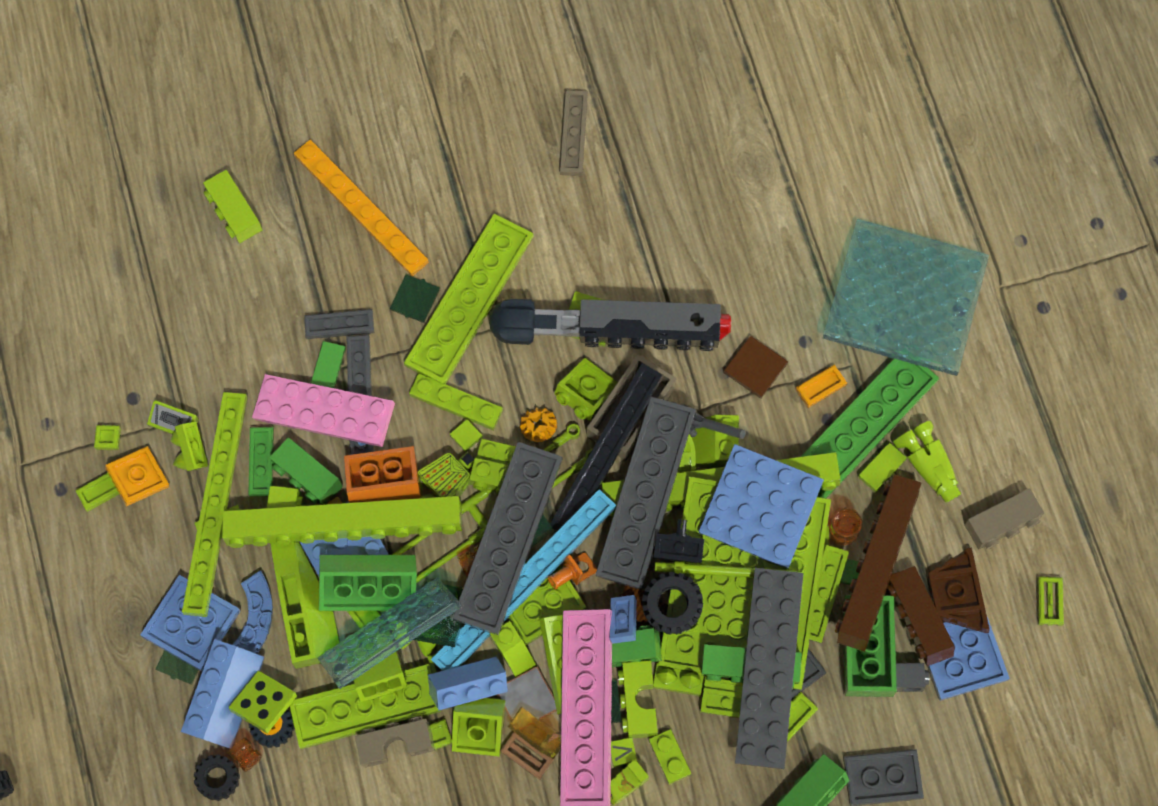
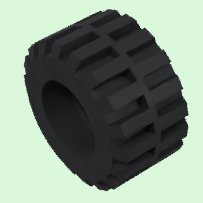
M663 573L656 579H652L651 583L646 587L642 599L644 615L649 624L656 628L657 631L669 635H677L690 630L698 622L702 613L703 597L699 586L693 582L692 578H688L682 573ZM671 589L682 592L687 599L685 612L675 618L662 614L658 606L661 594Z

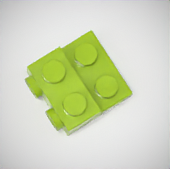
M584 358L558 383L554 395L561 405H568L574 409V413L578 418H586L588 421H591L618 382Z
M481 439L478 454L474 460L469 478L470 485H473V488L480 491L490 489L495 490L499 494L516 446Z

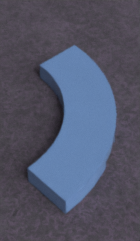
M261 570L241 583L248 601V620L240 636L232 644L255 654H258L267 639L273 617L271 591Z

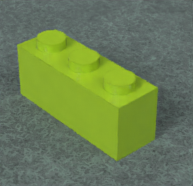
M227 170L203 182L206 189L203 194L209 204L213 202L217 207L214 209V212L219 220H225L227 223L225 229L231 239L235 237L240 244L263 231L260 222Z

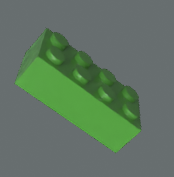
M845 595V598H844V600H843V605H844V602H845V599H846V598H847V599H850V598H851L850 595ZM884 596L865 652L844 645L845 696L894 697L897 692L894 596Z

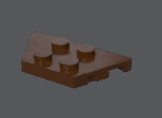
M971 547L967 548L964 554L956 559L951 558L942 567H937L928 573L933 603L942 621L979 632L989 633V623Z

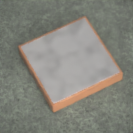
M538 667L507 682L508 692L498 694L499 699L505 700V710L517 732L557 712L554 696Z

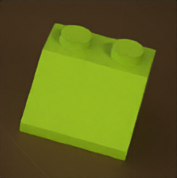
M713 415L705 417L712 421L739 428V415ZM697 428V435L692 437L696 451V467H725L734 444L739 446V438L706 428Z
M483 698L455 706L453 712L452 752L500 757L505 700Z

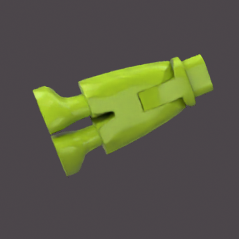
M930 420L920 424L913 431L910 430L894 440L893 444L896 448H907L911 451L912 454L908 456L911 464L935 492L937 491V496L941 495L944 502L948 503L960 496L961 492L956 486L959 483L955 478L952 465L939 439L934 441L931 435L934 425ZM916 437L923 442L924 448H921Z

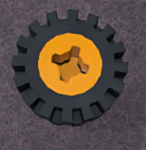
M288 709L268 733L249 723L250 733L260 745L267 746L268 748H272V746L277 748L282 743L286 744V740L288 738L291 739L292 731L295 729L292 714Z

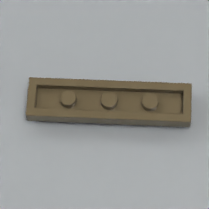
M566 90L560 175L583 176L588 91Z

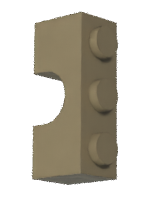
M422 717L411 718L408 720V723L399 725L398 722L390 723L384 726L385 729L377 731L375 728L365 729L361 731V735L355 736L360 765L364 768L387 763V749L396 740L405 741L407 751L411 756L435 751L430 722L427 719H422Z

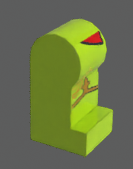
M633 760L611 780L610 803L613 806L649 780L648 774L636 760Z

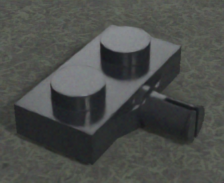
M677 519L676 533L669 535L656 534L654 558L702 564L704 539L692 538L687 535L686 527L688 520L683 519L681 529L682 519Z

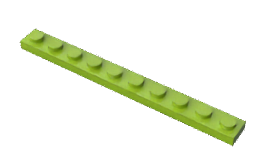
M223 392L183 602V615L207 617L222 539L223 511H227L248 398L246 394Z

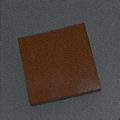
M750 336L726 367L724 374L762 399L787 366L788 361Z

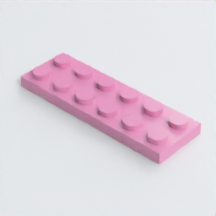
M265 374L252 418L261 422L383 447L395 403L392 400Z

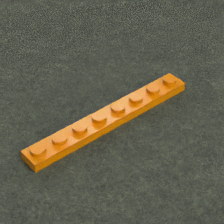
M311 140L294 152L295 158L411 277L429 263L420 250Z

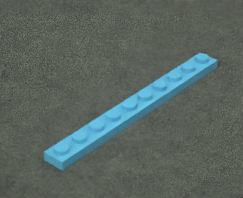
M598 490L524 565L504 621L565 560L566 556L571 554L616 509V504L601 490ZM465 624L431 660L442 671L459 667L485 642L490 633Z

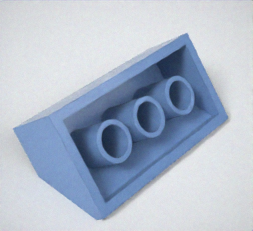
M214 639L181 732L232 749L242 718L230 712L228 707L258 670L260 671L265 657Z

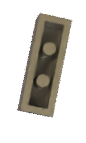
M1029 488L968 519L965 527L978 550L983 547L990 549L999 544V539L1005 536L1007 539H1010L1020 533L1019 529L1025 526L1029 529L1041 522L1039 519L1044 514V511Z

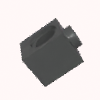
M924 663L896 664L897 692H923L926 685H929V671L925 670Z

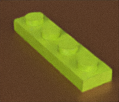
M418 374L409 392L410 397L493 431L503 412V407L449 385H443L422 374Z
M829 545L825 547L811 627V641L822 644L849 551Z
M563 615L541 618L540 625L557 714H562Z

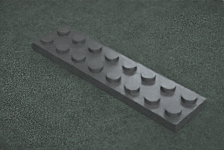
M651 397L597 568L596 577L642 590L655 548L656 534L660 532L696 409Z
M520 442L517 443L453 616L454 621L499 636L562 463V456Z
M755 568L735 764L776 769L785 768L803 573Z

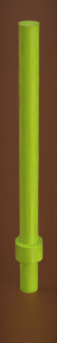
M685 561L655 563V572H674L676 574L686 573L754 578L755 568L684 564ZM771 569V570H780V571H789V572H798V573H800V571H798V570Z

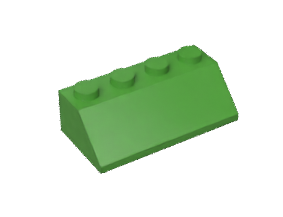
M319 555V611L415 610L416 556Z

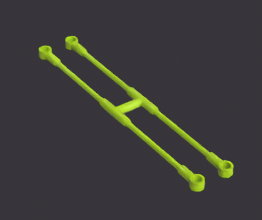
M576 424L569 425L566 432L554 439L552 444L543 450L550 452L554 448H559L570 439H578L580 436L579 426ZM571 429H576L578 432L577 434L572 435L569 433V431ZM593 449L588 450L584 458L555 479L552 488L572 474H577L581 471ZM494 490L480 491L461 504L462 514L469 511L481 529L470 536L468 541L417 575L416 583L469 546L475 545L482 540L488 521L476 505L487 498L488 494ZM419 535L392 555H402L428 536Z

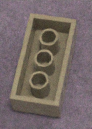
M637 354L586 428L587 437L597 443L642 363L664 375L652 397L667 401L676 388L677 378ZM648 404L618 457L625 461L636 446Z

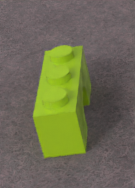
M651 661L622 663V670H618L619 685L624 684V694H620L621 709L626 708L627 717L622 718L623 733L628 732V738L632 737L633 739L657 736L656 708H641L635 700L636 695L640 691L653 689Z

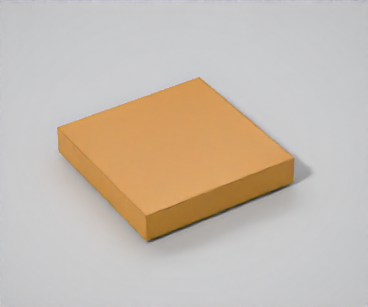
M148 446L105 465V469L126 507L169 488V483Z

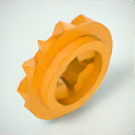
M535 407L534 410H527L526 415L521 417L520 429L528 440L543 442L551 438L556 432L557 420L553 412L548 411L546 407L544 409ZM542 418L543 426L539 425L535 430L533 422H538Z

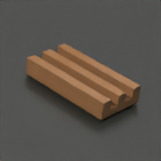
M515 731L500 750L501 753L538 780L543 777V774L546 773L548 767L554 761L553 758ZM514 740H518L546 761L545 764H542L514 744ZM511 747L512 749H514L520 755H522L527 760L536 765L538 768H540V771L537 772L531 766H529L524 761L515 756L513 753L508 751V748Z

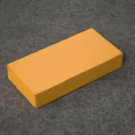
M834 364L797 386L795 390L807 408H810L845 387L847 382Z

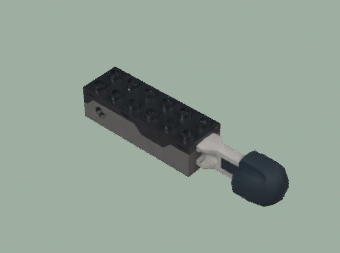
M508 299L498 303L491 311L489 318L490 330L498 340L508 344L530 345L534 340V335L580 337V342L585 343V347H599V343H606L609 348H622V345H631L633 349H644L645 345L654 346V349L666 350L668 346H677V350L683 351L690 350L691 347H700V351H713L714 348H718L719 341L731 332V316L729 314H721V304L581 300V310L535 309V304L531 299ZM698 320L700 326H694V322L691 321Z

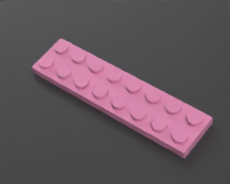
M612 610L563 611L560 806H610L612 642L610 640Z

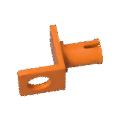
M582 553L574 559L569 554L565 558L563 568L548 576V581L555 590L571 579L578 585L595 574L597 567L586 553ZM585 562L589 570L583 574L577 563Z

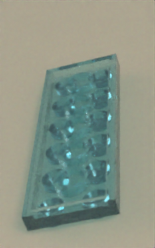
M437 577L333 648L327 650L318 657V660L337 687L341 689L461 608V605Z

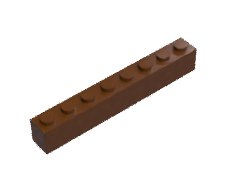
M894 474L892 482L886 483L883 493L886 496L885 502L880 501L876 513L880 515L878 521L873 520L870 534H873L872 539H867L864 545L863 553H866L865 559H860L857 565L858 579L853 578L849 588L852 596L850 599H845L842 612L845 613L844 618L838 619L835 633H838L837 643L865 652L919 496L921 482Z

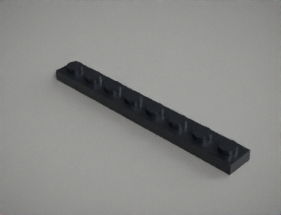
M645 363L641 364L549 527L558 531L598 491L664 376L662 373Z

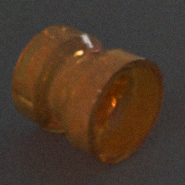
M246 737L238 741L228 753L233 760L239 761V766L244 772L253 768L263 756L258 750L251 747L252 743Z

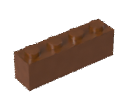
M913 566L892 574L886 591L888 596H894L897 604L895 606L897 615L900 619H904L906 633L909 639H914L916 643L915 651L920 660L923 659L926 666H930L954 657L955 646L916 567Z

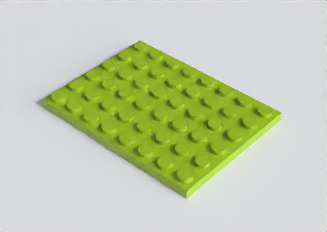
M689 477L681 529L683 519L688 520L686 534L692 538L704 539L702 564L685 562L684 564L798 570L800 573H803L796 652L802 653L799 684H794V688H792L802 690L831 499L816 498L790 566L786 569L700 534L699 530L719 481ZM684 573L686 577L692 578L693 582L700 588L703 597L702 613L698 622L687 632L684 631L677 635L663 633L661 646L662 661H659L658 666L702 673L704 644L747 648L753 577ZM671 589L666 616L675 618L685 612L687 599L682 592Z

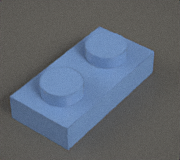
M634 595L611 598L610 640L612 644L636 641L637 600Z

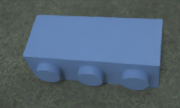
M497 657L428 675L429 693L438 710L508 692L506 671Z

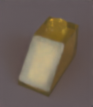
M520 707L507 727L540 753L554 759L561 749V734L525 708Z

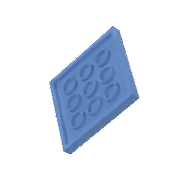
M734 444L699 533L788 569L824 479Z

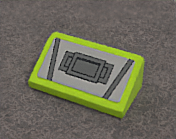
M154 400L147 425L173 435L176 431L175 426L191 422L198 424L199 419L192 413Z

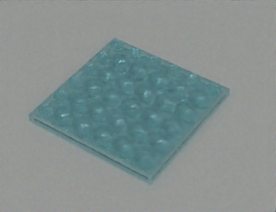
M857 219L823 339L957 376L989 255Z

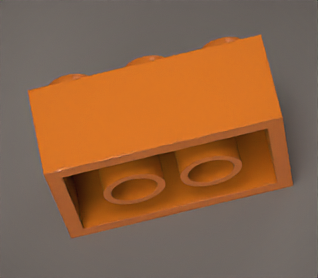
M414 446L344 456L349 503L421 498Z

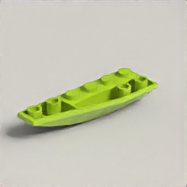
M299 541L291 542L288 545L270 543L292 664L298 669L343 658L334 612L319 611V582Z

